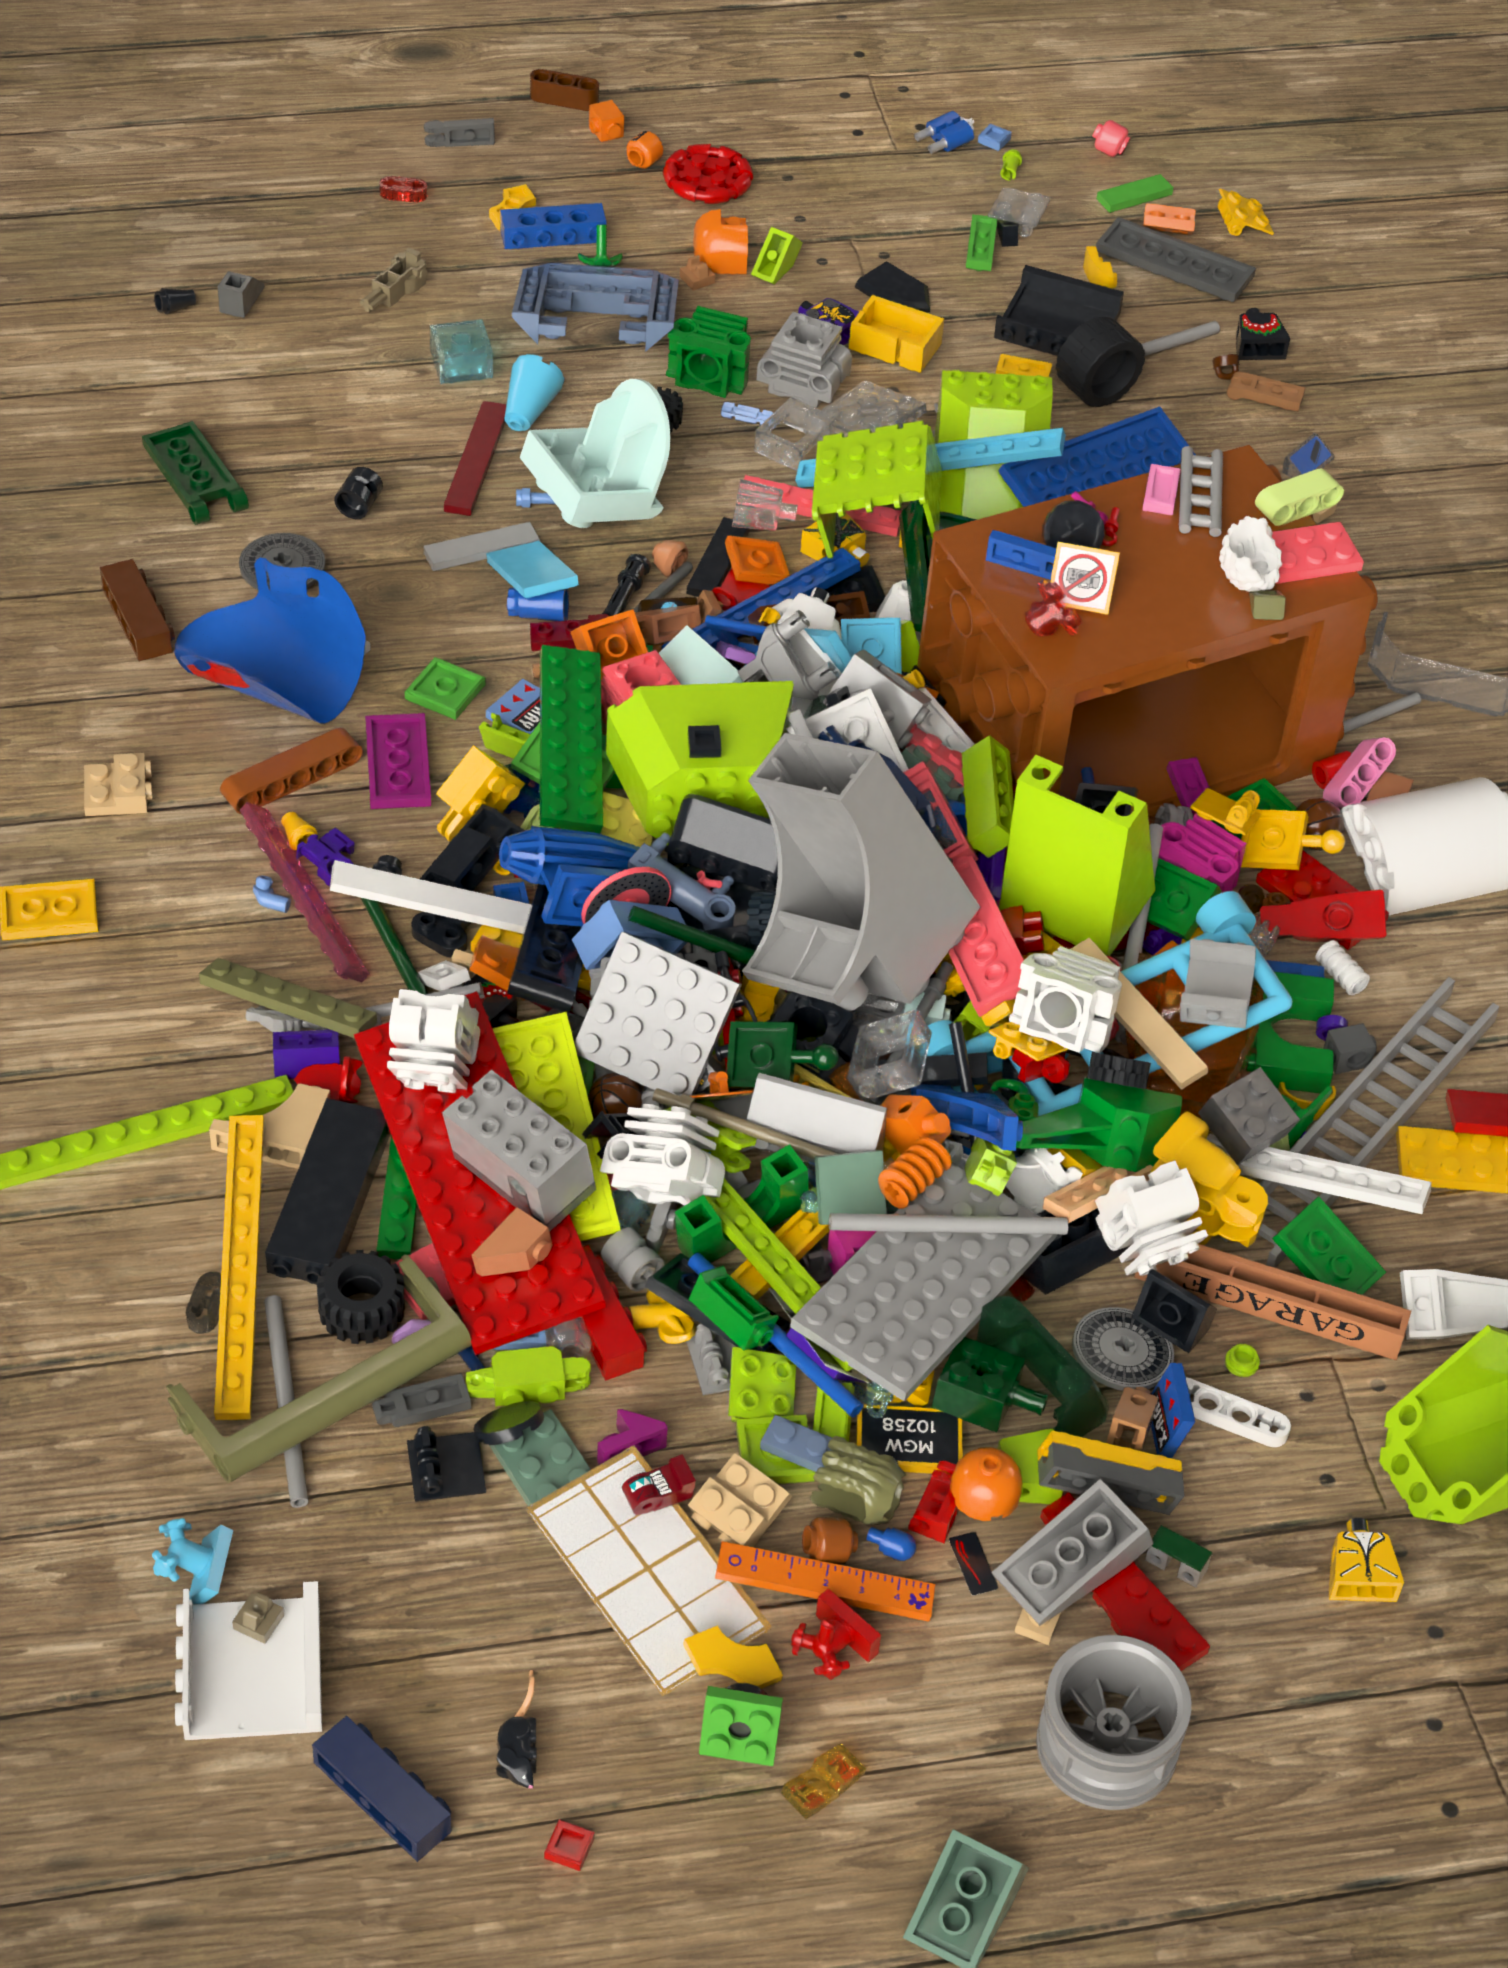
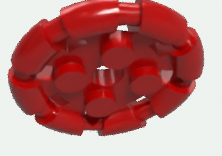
M695 144L688 146L687 150L679 149L675 151L665 162L663 176L667 186L670 189H674V193L679 197L692 202L698 200L705 201V204H719L728 202L730 198L737 199L742 196L751 186L753 170L748 160L742 158L739 152L722 145L720 148L712 147V144Z

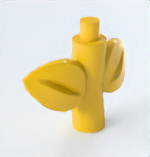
M648 1289L646 1298L649 1304L628 1307L633 1318L635 1330L658 1328L660 1339L666 1343H682L690 1340L695 1335L696 1325L692 1321L695 1319Z

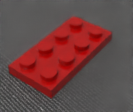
M1304 850L1302 851L1299 870L1265 868L1257 874L1255 883L1269 893L1280 892L1284 894L1291 902L1334 894L1360 892ZM1385 910L1386 921H1387L1388 916H1389V912H1388L1387 910ZM1361 940L1337 942L1349 950Z

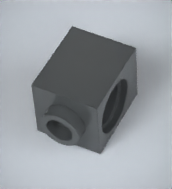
M1362 1023L1328 1030L1323 1049L1333 1050V1071L1335 1074L1366 1068L1372 1061L1374 1053H1376L1377 1045L1375 1038L1369 1035L1365 1025Z

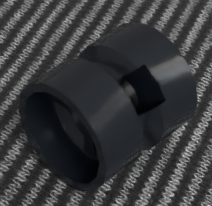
M356 467L352 469L334 497L337 509L348 518L362 519L383 489V482L380 476L370 468Z

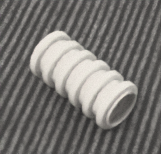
M1329 941L1323 944L1317 951L1316 961L1321 963V966H1324V969L1327 970L1330 976H1333L1336 982H1339L1343 989H1346L1348 995L1358 994L1366 988L1370 976L1364 972L1361 966H1358L1355 960H1352L1348 953H1345L1342 947H1339L1337 941Z

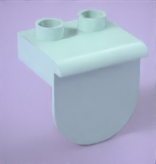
M629 379L622 382L615 389L611 398L596 404L588 428L528 431L520 459L536 478L537 486L547 492L562 511L561 516L567 523L579 528H588L593 525V522L651 519L663 510L664 507L655 496L664 474L670 451V425L664 402L658 391L649 382L642 379Z

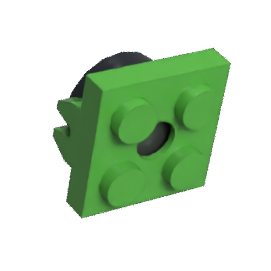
M736 1683L726 1688L708 1686L699 1754L773 1766L783 1698L768 1696L758 1686L748 1683Z

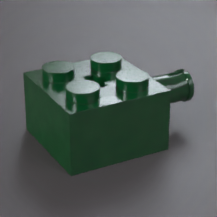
M964 1337L954 1347L938 1378L932 1408L997 1433L1009 1407L1011 1408L1012 1405L1042 1416L1049 1395L1020 1385L1025 1358Z

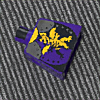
M826 298L816 305L809 301H804L798 309L799 314H805L806 316L841 326L842 332L840 333L841 341L839 344L846 345L849 343L851 323L859 311L831 298Z

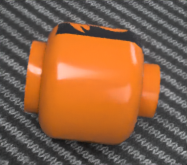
M650 131L639 133L627 144L628 160L636 167L646 169L661 159L663 155V145L660 138Z

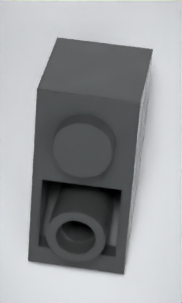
M228 271L218 285L220 312L245 318L265 288L264 283L254 277Z

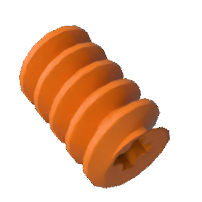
M928 1137L918 1139L914 1145L909 1147L905 1153L901 1154L896 1161L892 1162L888 1168L879 1174L878 1183L882 1194L896 1208H906L909 1201L915 1200L918 1193H923L926 1190V1186L932 1185L935 1182V1178L941 1177L944 1170L947 1171L951 1168V1156L934 1139Z

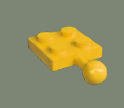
M1256 809V812L1261 814L1260 818L1246 835L1242 834L1241 840L1246 843L1241 867L1299 870L1303 847H1322L1325 852L1336 854L1344 848L1345 838L1338 830H1328L1323 835H1305L1309 818L1306 811Z

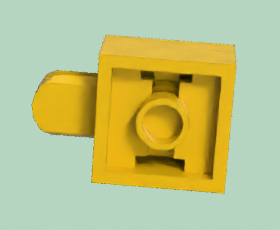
M473 745L436 793L451 806L450 810L437 825V831L451 842L482 804L497 809L502 814L510 802L518 797L525 783L502 763Z

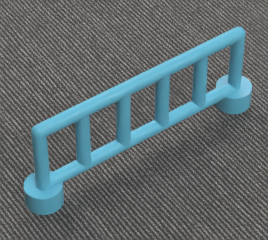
M1235 891L1220 893L1208 900L1198 911L1196 922L1204 934L1193 939H1210L1215 942L1224 943L1239 942L1256 946L1248 935L1255 926L1256 918L1239 893ZM1190 940L1120 972L1135 987L1140 983L1174 969L1186 986L1190 961ZM1257 947L1254 978L1268 998L1249 1006L1246 1029L1289 1010L1293 1003L1292 997ZM950 1020L937 1021L919 1031L910 1046L914 1057L954 1055L949 1024L954 1022ZM1207 1025L1181 1038L1196 1053L1246 1029ZM987 1031L965 1041L967 1054L993 1051L997 1037ZM1084 1048L1080 1054L1089 1066L1091 1054L1094 1051ZM1148 1053L1133 1059L1151 1063L1149 1074L1161 1069ZM1010 1056L1009 1060L1019 1074L1021 1067L1014 1063L1012 1056ZM1044 1077L1024 1083L1038 1103V1116L1077 1104L1082 1088L1081 1083L1055 1095ZM960 1086L952 1087L956 1092H961Z

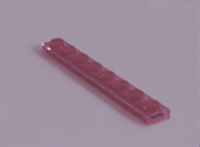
M246 802L240 809L246 820V827L254 833L259 841L257 843L259 848L267 854L271 861V868L279 874L283 881L282 886L295 900L296 909L308 921L307 926L309 930L319 939L321 950L330 957L334 964V971L343 979L347 980L350 978L362 983L369 975L368 970L300 860L296 858L295 852L290 847L271 813L265 808Z

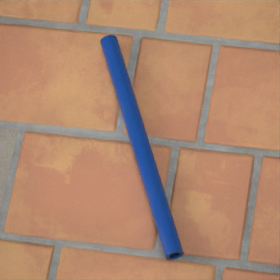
M700 1253L694 1254L688 1261V1266L698 1275L701 1272L716 1268ZM775 1324L773 1328L774 1334L770 1342L850 1417L857 1416L863 1409V1403L837 1379L829 1376L786 1336L787 1333Z

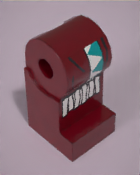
M683 1454L671 1458L667 1465L630 1477L623 1483L621 1488L635 1515H642L692 1498L696 1480Z

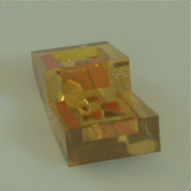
M840 1743L816 1757L809 1770L785 1783L781 1794L805 1819H808L850 1788L865 1774L866 1768Z

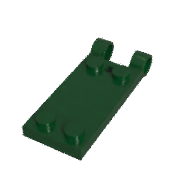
M193 421L142 436L144 448L188 509L194 525L210 520L206 502L218 498L227 497L228 504L234 513L249 508L248 498L244 489L239 486Z

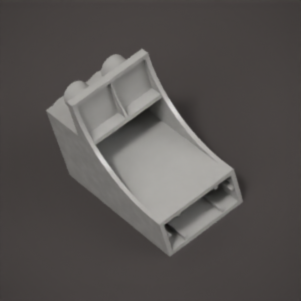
M784 733L748 780L763 802L771 820L777 845L778 879L773 909L767 928L755 953L742 972L748 980L781 988L787 992H795L831 1002L849 1012L861 1006L866 1000L868 993L911 1004L915 997L926 990L930 982V976L948 951L962 940L966 926L979 910L980 905L878 751Z

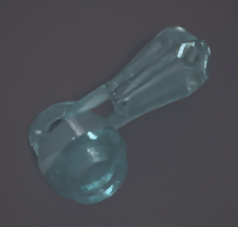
M838 1380L840 1383L853 1384L855 1387L854 1396L859 1401L867 1403V1412L875 1419L884 1416L888 1402L893 1400L894 1395L873 1381L867 1384L865 1392L854 1381ZM873 1405H880L878 1412L873 1410Z

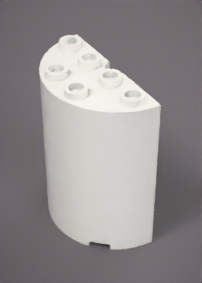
M1473 778L1347 805L1340 810L1344 818V826L1357 856L1363 858L1365 864L1364 874L1371 890L1381 889L1384 891L1385 910L1389 912V915L1508 889V795L1487 778Z

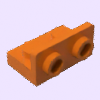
M1147 203L1145 205L1142 226L1155 231L1192 235L1195 227L1196 211L1189 208Z

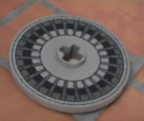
M1119 1307L1101 1308L1084 1316L1074 1331L1072 1348L1079 1365L1096 1381L1117 1390L1123 1391L1126 1387L1133 1389L1136 1387H1145L1147 1389L1155 1387L1169 1364L1174 1362L1172 1343L1131 1318L1134 1310Z

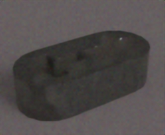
M208 1272L200 1276L186 1307L185 1313L188 1328L195 1333H208L218 1324L221 1273ZM213 1286H218L219 1288L213 1290L211 1297L208 1296L207 1290H211ZM204 1308L207 1309V1315H204L202 1319H196V1317L201 1316Z

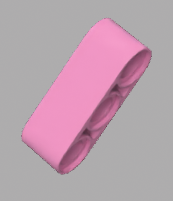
M1385 737L1363 740L1328 783L1323 792V799L1334 803L1339 809L1347 805L1360 803L1393 761L1396 755L1393 741ZM1359 769H1360V772H1361L1360 778H1359V775H1358V770H1359ZM1342 791H1343V794H1344L1343 800H1342V798H1341V792H1342Z

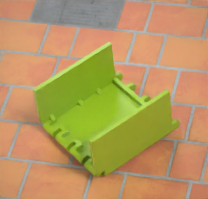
M923 420L903 423V428L900 429L898 424L876 427L875 433H872L870 428L848 432V437H844V433L823 436V441H817L812 518L817 522L827 558H833L836 514L838 513L839 517L845 516V511L866 508V512L869 513L873 512V507L894 504L896 509L901 508L903 502L919 500L920 505H923L933 541V533L939 530L942 468L931 426H928V424L924 425Z

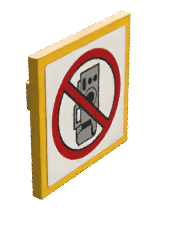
M1058 542L1046 604L1108 615L1120 553Z

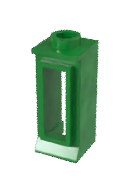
M724 1266L701 1272L688 1299L743 1351L757 1346H764L773 1337V1328L779 1316L777 1314L772 1316L765 1307L727 1274Z

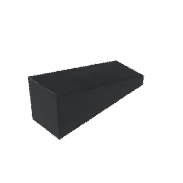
M1008 211L993 212V217H998L996 229L1002 247L1018 246V225Z

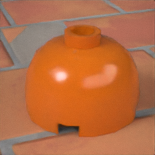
M980 1447L966 1453L957 1462L950 1483V1491L955 1498L957 1508L967 1516L981 1521H991L992 1517L1003 1515L1002 1518L1009 1516L1018 1507L1023 1489L1021 1470L1014 1459L1003 1450L993 1447Z

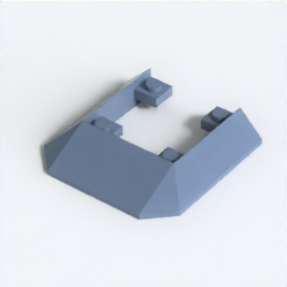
M547 263L522 270L512 310V318L538 344L540 335H545L549 339H558L566 335L567 317L544 316L546 310L553 312L573 311L629 315L634 318L647 316V323L621 321L619 329V340H625L628 344L646 342V352L674 327L679 280L651 269Z

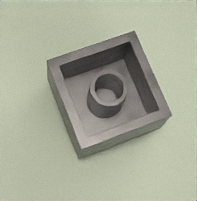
M1261 1067L1211 1096L1198 1112L1237 1165L1284 1138L1300 1121L1299 1117Z

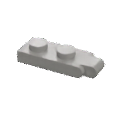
M666 1202L657 1204L655 1207L646 1243L647 1247L654 1249L656 1253L659 1252L660 1247L663 1245L668 1229L673 1230L675 1228L674 1212L678 1202Z

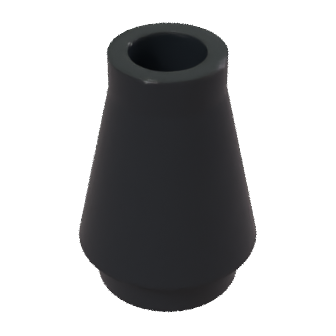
M161 288L154 295L155 307L159 313L164 312L167 315L195 305L196 296L192 289Z

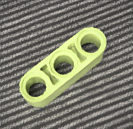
M1320 468L1266 487L1256 497L1255 505L1274 525L1281 526L1331 508L1340 501L1344 494V489L1325 469Z

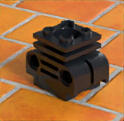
M786 992L772 1012L770 1020L766 1021L794 1022L797 1024L796 1050H814L821 1044L832 1045L839 1055L838 1063L834 1068L825 1071L818 1069L814 1064H796L838 1090L841 1089L849 1077L850 1068L854 1069L856 1061H859L863 1054H866L869 1050L868 1037L862 1030L853 1025V1013L834 1003L795 992ZM805 1037L818 1038V1040L813 1042H807V1040L800 1041V1039Z

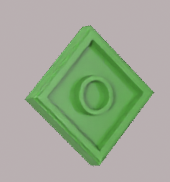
M434 657L407 688L405 699L456 720L485 686V677Z

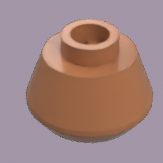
M674 540L659 542L652 552L654 564L664 576L669 577L687 561L688 548L686 544L682 541Z

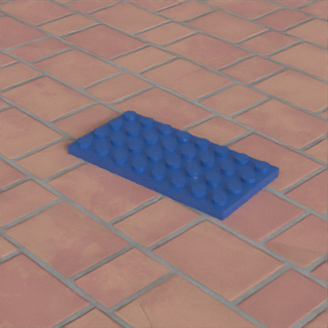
M1159 406L1065 441L1062 456L1008 462L1003 464L998 472L1022 506L1025 507L1069 495L1075 491L1079 492L1148 473L1151 464L1168 467L1181 464V450L1189 445Z

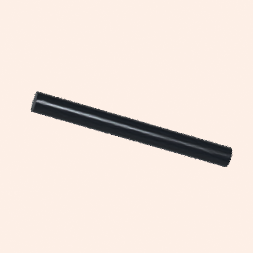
M962 1022L949 1024L961 1092L975 1093ZM969 1134L972 1147L976 1136Z

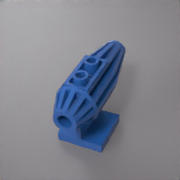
M531 826V829L506 836L502 840L499 860L502 868L527 882L546 885L549 895L541 915L545 924L582 927L581 912L587 897L604 880L628 869L629 859L640 847L595 832Z

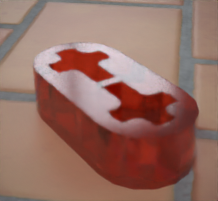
M387 176L379 181L380 196L386 200L415 203L422 202L427 198V183L422 179Z

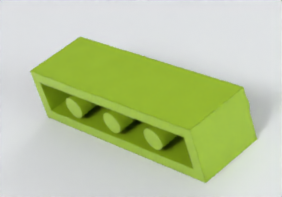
M990 735L962 752L967 839L974 850L980 851L988 858L1008 846L1014 807L1010 751Z

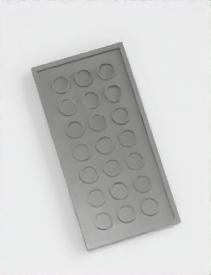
M953 1162L950 1169L944 1170L943 1175L935 1178V1182L932 1185L926 1186V1190L923 1193H918L917 1198L912 1202L909 1201L906 1208L898 1209L894 1213L904 1215L1040 1217L1003 1193L998 1197L989 1190L976 1184L968 1183L965 1170ZM877 1231L792 1317L790 1327L844 1363L847 1361L850 1367L905 1402L1057 1237V1234Z

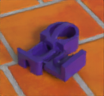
M335 827L320 837L319 841L318 835L313 834L308 837L307 844L304 842L298 844L296 858L305 856L318 867L317 876L330 887L334 861L353 864L350 859L341 854V851H345L349 855L353 854L355 843Z

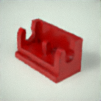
M939 1461L937 1468L941 1471H933L913 1518L909 1522L908 1530L945 1544L960 1511L950 1491L951 1478L956 1464Z

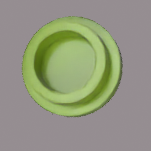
M1238 1344L1227 1352L1225 1365L1232 1374L1239 1377H1249L1257 1372L1260 1359L1252 1346Z

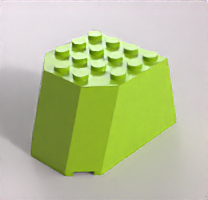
M793 681L639 686L632 691V697L619 706L613 704L607 709L606 755L645 832L656 839L663 833H667L671 837L682 800L688 794H697L770 819L763 802L748 780L783 734L788 733L786 728L790 726V721L787 717V712L791 711ZM719 725L721 757L689 758L688 726Z

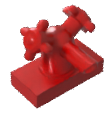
M829 1588L818 1596L816 1617L821 1620L820 1631L816 1635L805 1633L807 1624L801 1623L791 1637L792 1654L798 1656L801 1648L812 1650L814 1655L821 1659L823 1663L822 1666L813 1669L816 1675L823 1674V1676L830 1680L839 1676L843 1670L850 1667L849 1661L840 1662L836 1658V1654L849 1645L869 1663L878 1655L881 1634Z

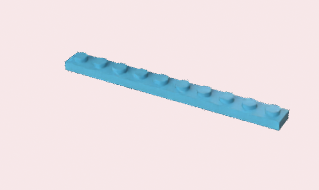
M1063 428L937 443L935 445L942 471L1062 456L1066 435ZM816 459L799 462L795 479L798 487L814 486Z

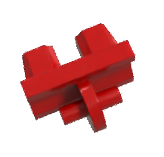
M1016 1048L1012 1056V1061L1021 1067L1018 1078L1024 1083L1043 1076L1052 1083H1060L1066 1080L1070 1068L1069 1061L1065 1060L1067 1050L1040 1061L1034 1060Z

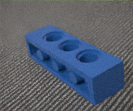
M602 203L500 210V232L504 249L596 243L597 224L607 225Z

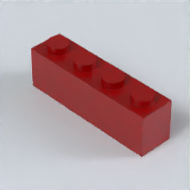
M586 1245L583 1246V1249L604 1297L606 1308L573 1319L606 1381L643 1368L647 1344L641 1332L636 1333L633 1327V1318L628 1307H622L615 1283L613 1281L609 1282L605 1276V1266L599 1255L595 1256L590 1246Z

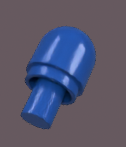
M871 1527L868 1531L866 1540L878 1544L879 1551L883 1552V1555L899 1561H906L916 1552V1541L907 1532L889 1527L885 1531Z

